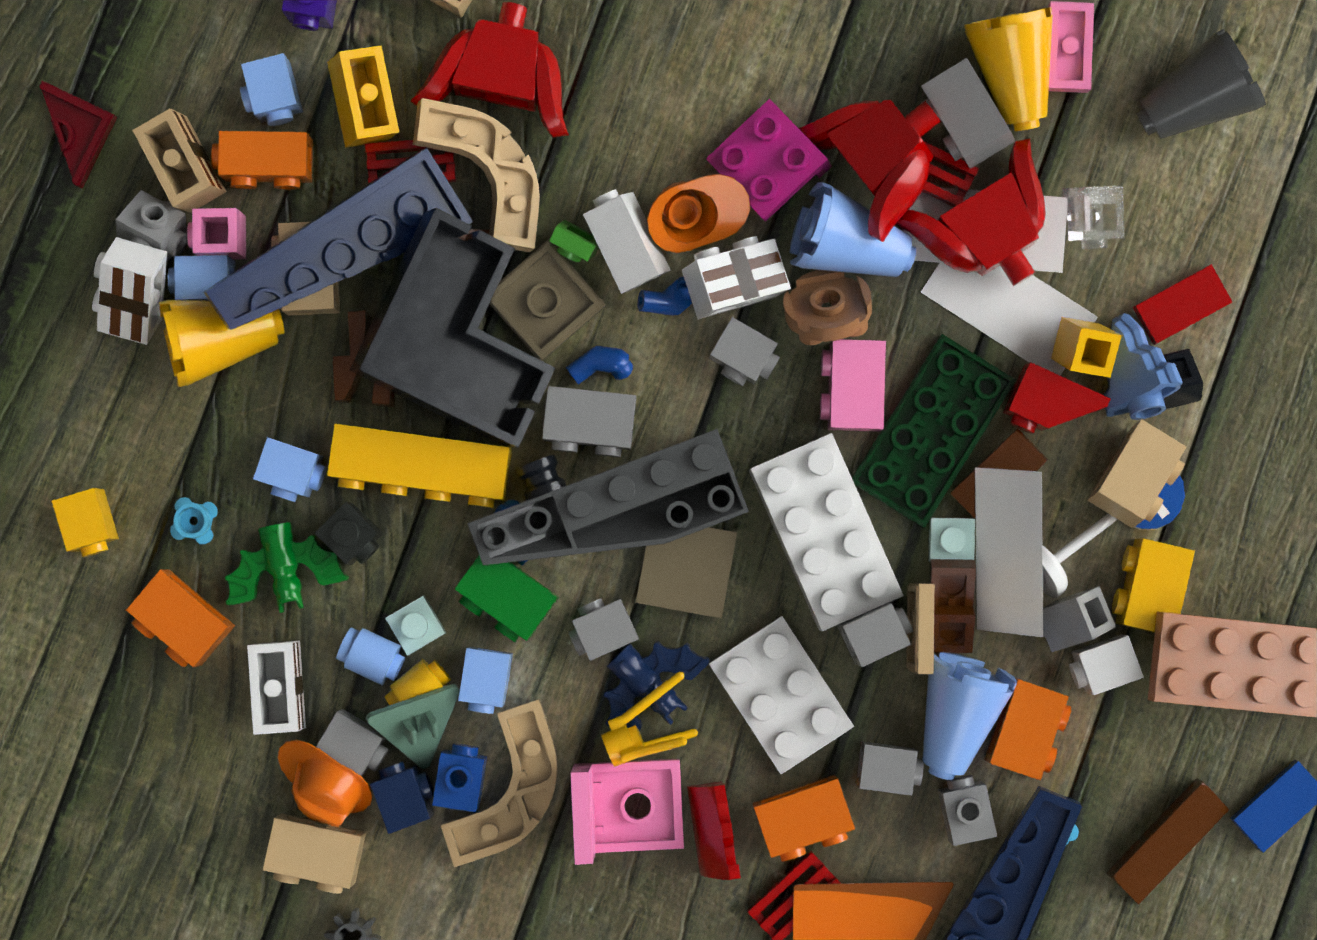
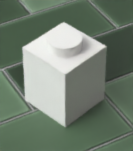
M1117 635L1071 652L1074 663L1069 664L1072 678L1077 688L1084 687L1087 694L1096 695L1144 678L1128 635Z

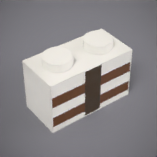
M753 236L733 243L734 250L720 253L719 247H713L693 255L695 261L682 269V273L698 320L769 300L791 289L775 238L759 243L757 236Z
M116 237L106 253L101 252L98 255L94 267V277L99 278V287L96 290L92 304V310L97 312V331L145 345L149 343L162 321L159 302L164 301L167 251Z
M300 640L247 645L253 735L297 732L305 729Z

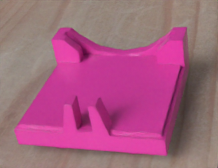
M770 98L706 158L719 174L733 177L744 186L749 195L750 207L765 222L812 177L816 175L820 178L832 167L825 155Z

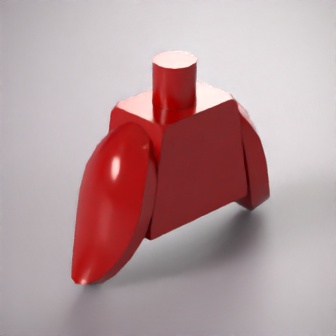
M513 2L502 3L498 23L478 20L474 29H464L456 34L442 50L423 86L410 100L416 106L421 98L442 102L454 89V93L457 96L533 112L536 111L538 105L539 116L543 126L552 138L569 135L563 118L562 84L558 60L548 46L539 42L538 32L523 28L527 8Z
M888 99L882 102L861 101L849 104L810 124L799 127V130L818 149L837 148L875 197L870 207L868 233L877 240L884 242L895 224L916 201L927 182L930 170L929 163L933 159V154L921 137L940 123L941 120L926 101L922 102L904 117L894 103Z
M1030 138L1014 142L1009 159V174L940 215L938 220L925 213L907 210L896 225L909 232L940 261L955 270L965 273L977 271L981 276H984L1001 266L1013 287L1036 273L1023 251L1030 248L1039 239L1038 233L1044 227L1046 216L1044 196L1031 155Z

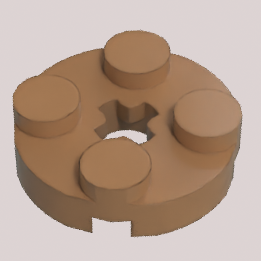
M816 270L802 275L796 280V288L790 294L787 290L783 298L787 325L792 331L799 334V340L802 343L810 346L820 344L822 341H836L849 336L857 337L863 335L868 329V320L872 314L871 291L868 284L857 275V281L847 278L844 272ZM830 302L832 305L831 307H822L823 303Z

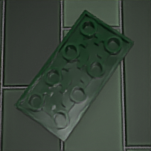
M941 334L887 420L884 429L881 430L852 476L855 486L915 524L925 528L1016 382V379L944 334Z

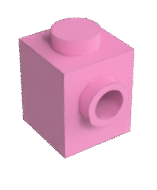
M237 208L192 209V222H189L187 226L189 248H193V253L197 256L228 255L232 259H246V216Z

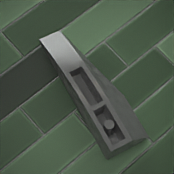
M715 429L467 524L484 566L666 544L749 511L718 430Z

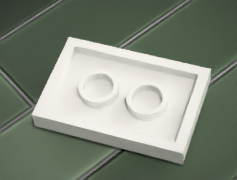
M783 616L772 621L709 663L780 774L791 769L854 727Z

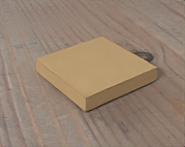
M909 583L907 585V618L913 632L907 634L911 645L906 647V668L908 671L916 674H933L935 584Z

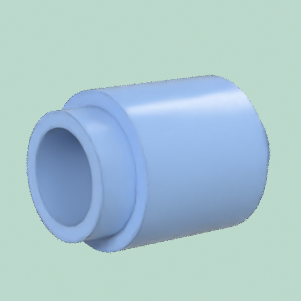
M352 627L345 635L336 656L337 660L345 663L344 668L380 685H383L387 678L395 681L405 661V657L399 655L401 645L367 629L362 628L358 631Z

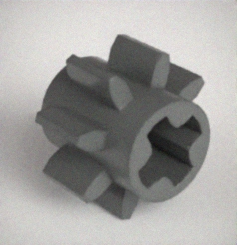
M355 908L351 913V917L347 920L343 915L337 913L333 919L339 928L337 930H328L324 934V937L330 940H344L348 931L353 932L358 929L362 934L359 940H381V936L372 934L371 926L375 923L376 918L372 917L367 921L360 918L359 908Z

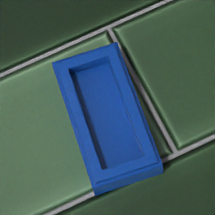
M1294 760L1230 819L1260 852L1264 853L1317 805V781L1299 761Z

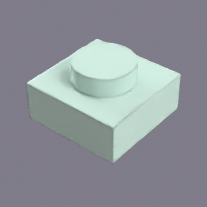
M930 518L928 562H930V559L974 560L975 519Z
M425 595L385 618L407 656L446 634Z

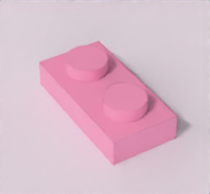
M1050 1L1048 7L1052 8L1053 21L1049 91L1088 93L1091 90L1094 3Z

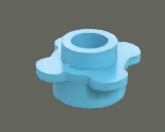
M187 497L177 500L174 506L176 510L173 519L174 524L170 527L172 537L176 540H183L184 538L196 539L199 544L209 543L214 536L211 526L213 518L218 514L216 505L212 502H205L203 504L193 503ZM192 517H196L198 519V523L196 525H192L190 523V519Z

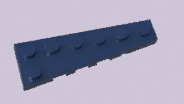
M423 148L203 293L227 329L232 330L406 252L425 211L438 208L467 224L472 223L473 220L429 150Z
M1041 786L1037 787L943 940H1027L1082 808L1079 801Z

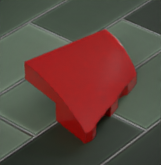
M719 781L687 786L700 874L704 877L721 880L741 878L739 864L736 863L734 835L725 784Z

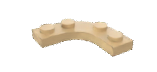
M421 98L417 103L413 145L456 153L471 159L484 171L492 190L493 204L489 235L510 245L515 250L533 251L536 242L540 194L537 174L529 155L525 156L520 146L510 135L512 132L495 118L476 109Z
M540 699L497 713L511 755L513 771L508 790L495 804L484 810L441 824L454 867L499 853L517 844L537 826L547 811L556 787L558 762L553 737Z

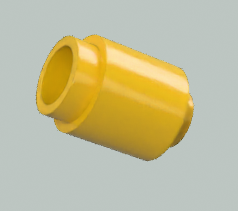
M421 659L390 685L391 691L384 697L388 704L392 705L447 686L446 684L451 681V678L436 660L428 664L424 659Z

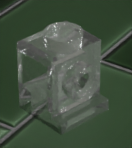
M1123 185L1063 188V197H1067L1068 241H1081V249L1108 248L1107 239L1124 238Z

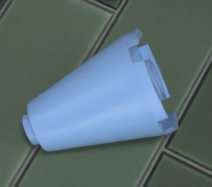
M818 182L811 189L808 195L816 199L810 208L802 206L790 245V253L797 255V257L790 260L791 265L804 269L898 277L902 271L908 272L916 256V247L912 246V237L894 226L886 240L881 242L868 233L869 209L829 184Z
M940 652L939 657L934 654L933 674H928L922 758L924 764L929 766L928 772L945 780H953L955 775L965 774L1015 690L1017 680L1013 675L1000 668H997L996 675L991 674L988 669L984 668L985 662L971 657L947 652Z

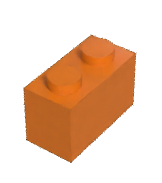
M160 569L126 609L135 618L131 624L149 639L156 635L168 646L165 653L182 667H186L188 664L192 667L202 666L236 626L170 569Z
M1015 678L1017 680L1015 690L998 717L984 760L993 765L1041 781L1043 772L1050 773L1056 759L1057 748L1052 747L1057 730L1064 731L1069 721L1071 706L1066 705L1069 696Z
M835 775L752 803L771 858L780 856L781 861H788L806 854L805 846L820 841L823 847L841 843L848 839L846 832L855 830L839 780Z

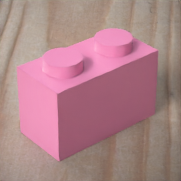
M836 340L831 341L830 350H822L821 376H829V393H821L820 420H828V430L881 431L884 429L886 341Z

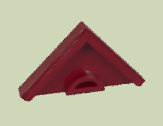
M41 81L39 87L43 92L52 118L51 122L70 170L72 183L83 189L117 117L47 82Z

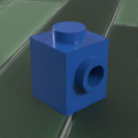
M453 743L452 750L444 749L440 753L432 806L469 812L478 811L488 757L478 755L479 747Z

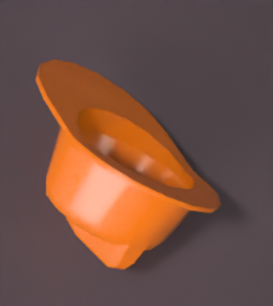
M722 174L706 175L687 182L673 183L665 188L651 205L647 217L648 232L655 244L665 251L675 253L691 251L698 247L723 240L737 233L746 223L750 212L749 195L741 183L733 177Z
M299 740L286 741L279 748L278 761L280 768L288 780L293 783L291 791L298 809L304 816L320 824L339 827L350 813L364 811L370 806L373 794L369 784L363 777L350 768L341 765L321 749L308 742Z

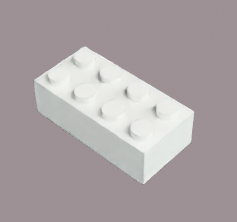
M832 433L749 470L820 631H825L904 596Z

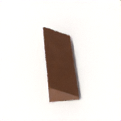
M1195 779L1106 874L1139 905L1229 811L1228 807L1202 780Z

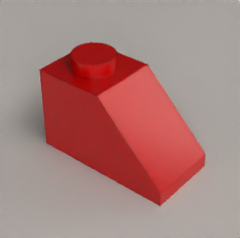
M1029 362L1023 366L1002 413L1012 417L1010 421L1012 426L1034 434L1036 428L1043 431L1108 406L1111 398Z

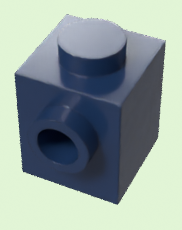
M403 761L378 770L380 779L373 781L370 785L388 834L428 820L434 815L429 800L434 797V790L426 772L420 774L417 765L405 768Z

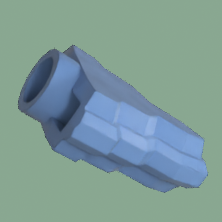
M1123 313L1112 319L1111 330L1122 336L1111 378L1107 377L1108 389L1103 394L1111 398L1108 406L1105 407L1106 415L1112 417L1129 413L1130 418L1133 420L1147 419L1159 415L1166 410L1163 398L1179 390L1183 382L1175 363L1166 362L1161 349L1148 344L1144 329L1129 314Z

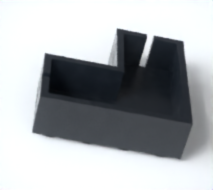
M438 208L425 211L349 371L499 445L519 448L535 411L529 408L516 407L519 401L524 404H539L555 367L478 329L515 248L481 230L469 233L471 225ZM467 234L465 240L458 238Z

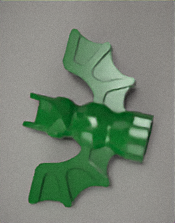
M291 522L270 525L258 529L262 548L257 552L241 550L239 567L230 575H226L225 579L228 581L230 589L226 605H237L254 601L257 597L258 581L266 570L274 580L272 588L276 596L279 613L284 612V603L296 601L299 609L304 608L301 595L302 585L300 579L296 576L299 563L309 567L318 583L323 586L347 581L349 576L341 569L339 557L334 552L321 548L315 535H310L305 541L297 543L293 540Z

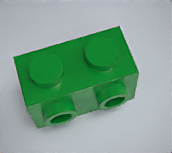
M480 556L476 558L455 588L457 592L462 594L458 601L461 605L479 617L484 611L498 620L494 628L513 642H516L519 637L528 641L559 599V596L513 563L483 566Z

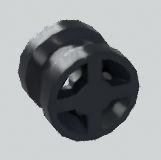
M555 454L515 469L517 478L524 481L526 501L567 486L565 480L559 477L556 471L558 461Z

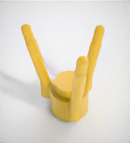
M677 672L621 716L608 721L611 731L601 734V737L614 767L639 757L685 746L687 739L698 735L697 729H690L643 742L637 726L634 725L628 728L626 725L683 680L685 677L683 672Z

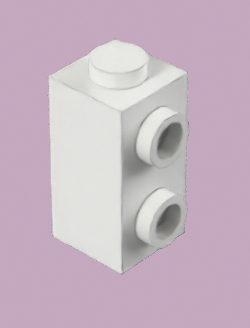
M615 189L593 200L596 208L584 213L583 216L621 294L671 271L660 247L655 244L648 232L646 217L633 192L619 195Z

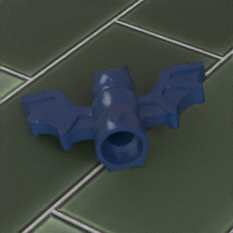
M656 641L652 653L646 657H642L629 643L606 666L620 679V684L616 688L608 689L604 693V696L611 705V713L606 721V725L609 726V720L621 716L634 706L635 697L644 698L662 684L661 672L677 673L681 671L684 673L685 679L692 680L709 664L710 659L692 651L689 643H685L677 648H669ZM673 689L650 705L651 709L659 713L670 725L673 723V720L669 714L677 707L684 711L688 709L683 701L676 696ZM638 715L626 724L628 728L636 725L639 731L642 728V722Z

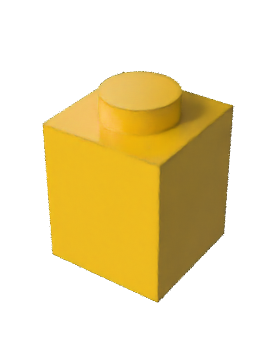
M1061 317L1051 359L1070 371L1111 378L1122 335L1099 323Z
M91 488L52 500L67 552L81 551L82 557H88L108 551L107 543L119 539L104 489Z

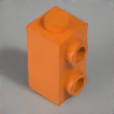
M219 131V143H213L211 149L212 168L218 170V175L226 182H230V187L255 189L257 188V182H274V188L297 190L300 189V183H312L313 139L307 132Z

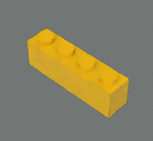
M334 424L327 476L339 478L337 487L364 490L365 482L382 484L381 493L407 496L408 488L425 490L424 499L450 502L451 494L469 496L468 505L494 508L495 500L505 501L512 449L497 445Z

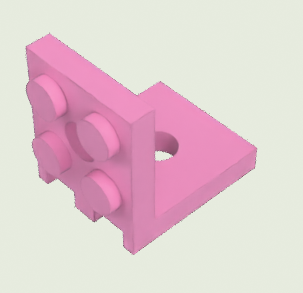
M680 759L629 761L617 767H614L612 762L574 764L570 774L575 865L593 864L596 853L684 849ZM635 793L644 794L651 803L649 813L641 818L630 816L625 809L627 798Z

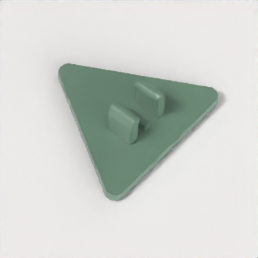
M450 684L372 711L367 714L366 720L370 726L420 768L425 769L432 762L459 696L460 689L456 684Z

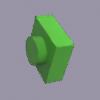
M563 220L555 227L549 242L558 246L557 252L575 262H580L581 259L588 262L596 255L599 248L593 234L566 220Z

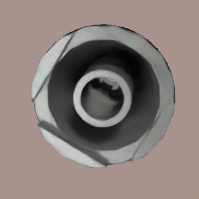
M1222 29L1214 33L1139 101L1143 109L1138 111L1136 115L1148 136L1156 132L1158 137L1163 139L1258 110L1265 106L1266 102L1257 81L1253 82L1248 71L1249 66L1229 33Z

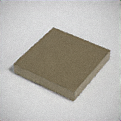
M549 239L499 282L489 303L533 355L541 361H544L606 307V304L565 257L557 252V248L549 242Z
M708 527L666 544L646 546L635 603L722 619L737 532Z

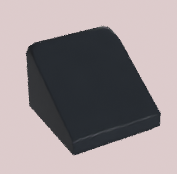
M1190 349L1164 354L1166 362L1175 363L1183 382L1179 390L1163 398L1166 409L1200 401L1202 399L1203 380Z

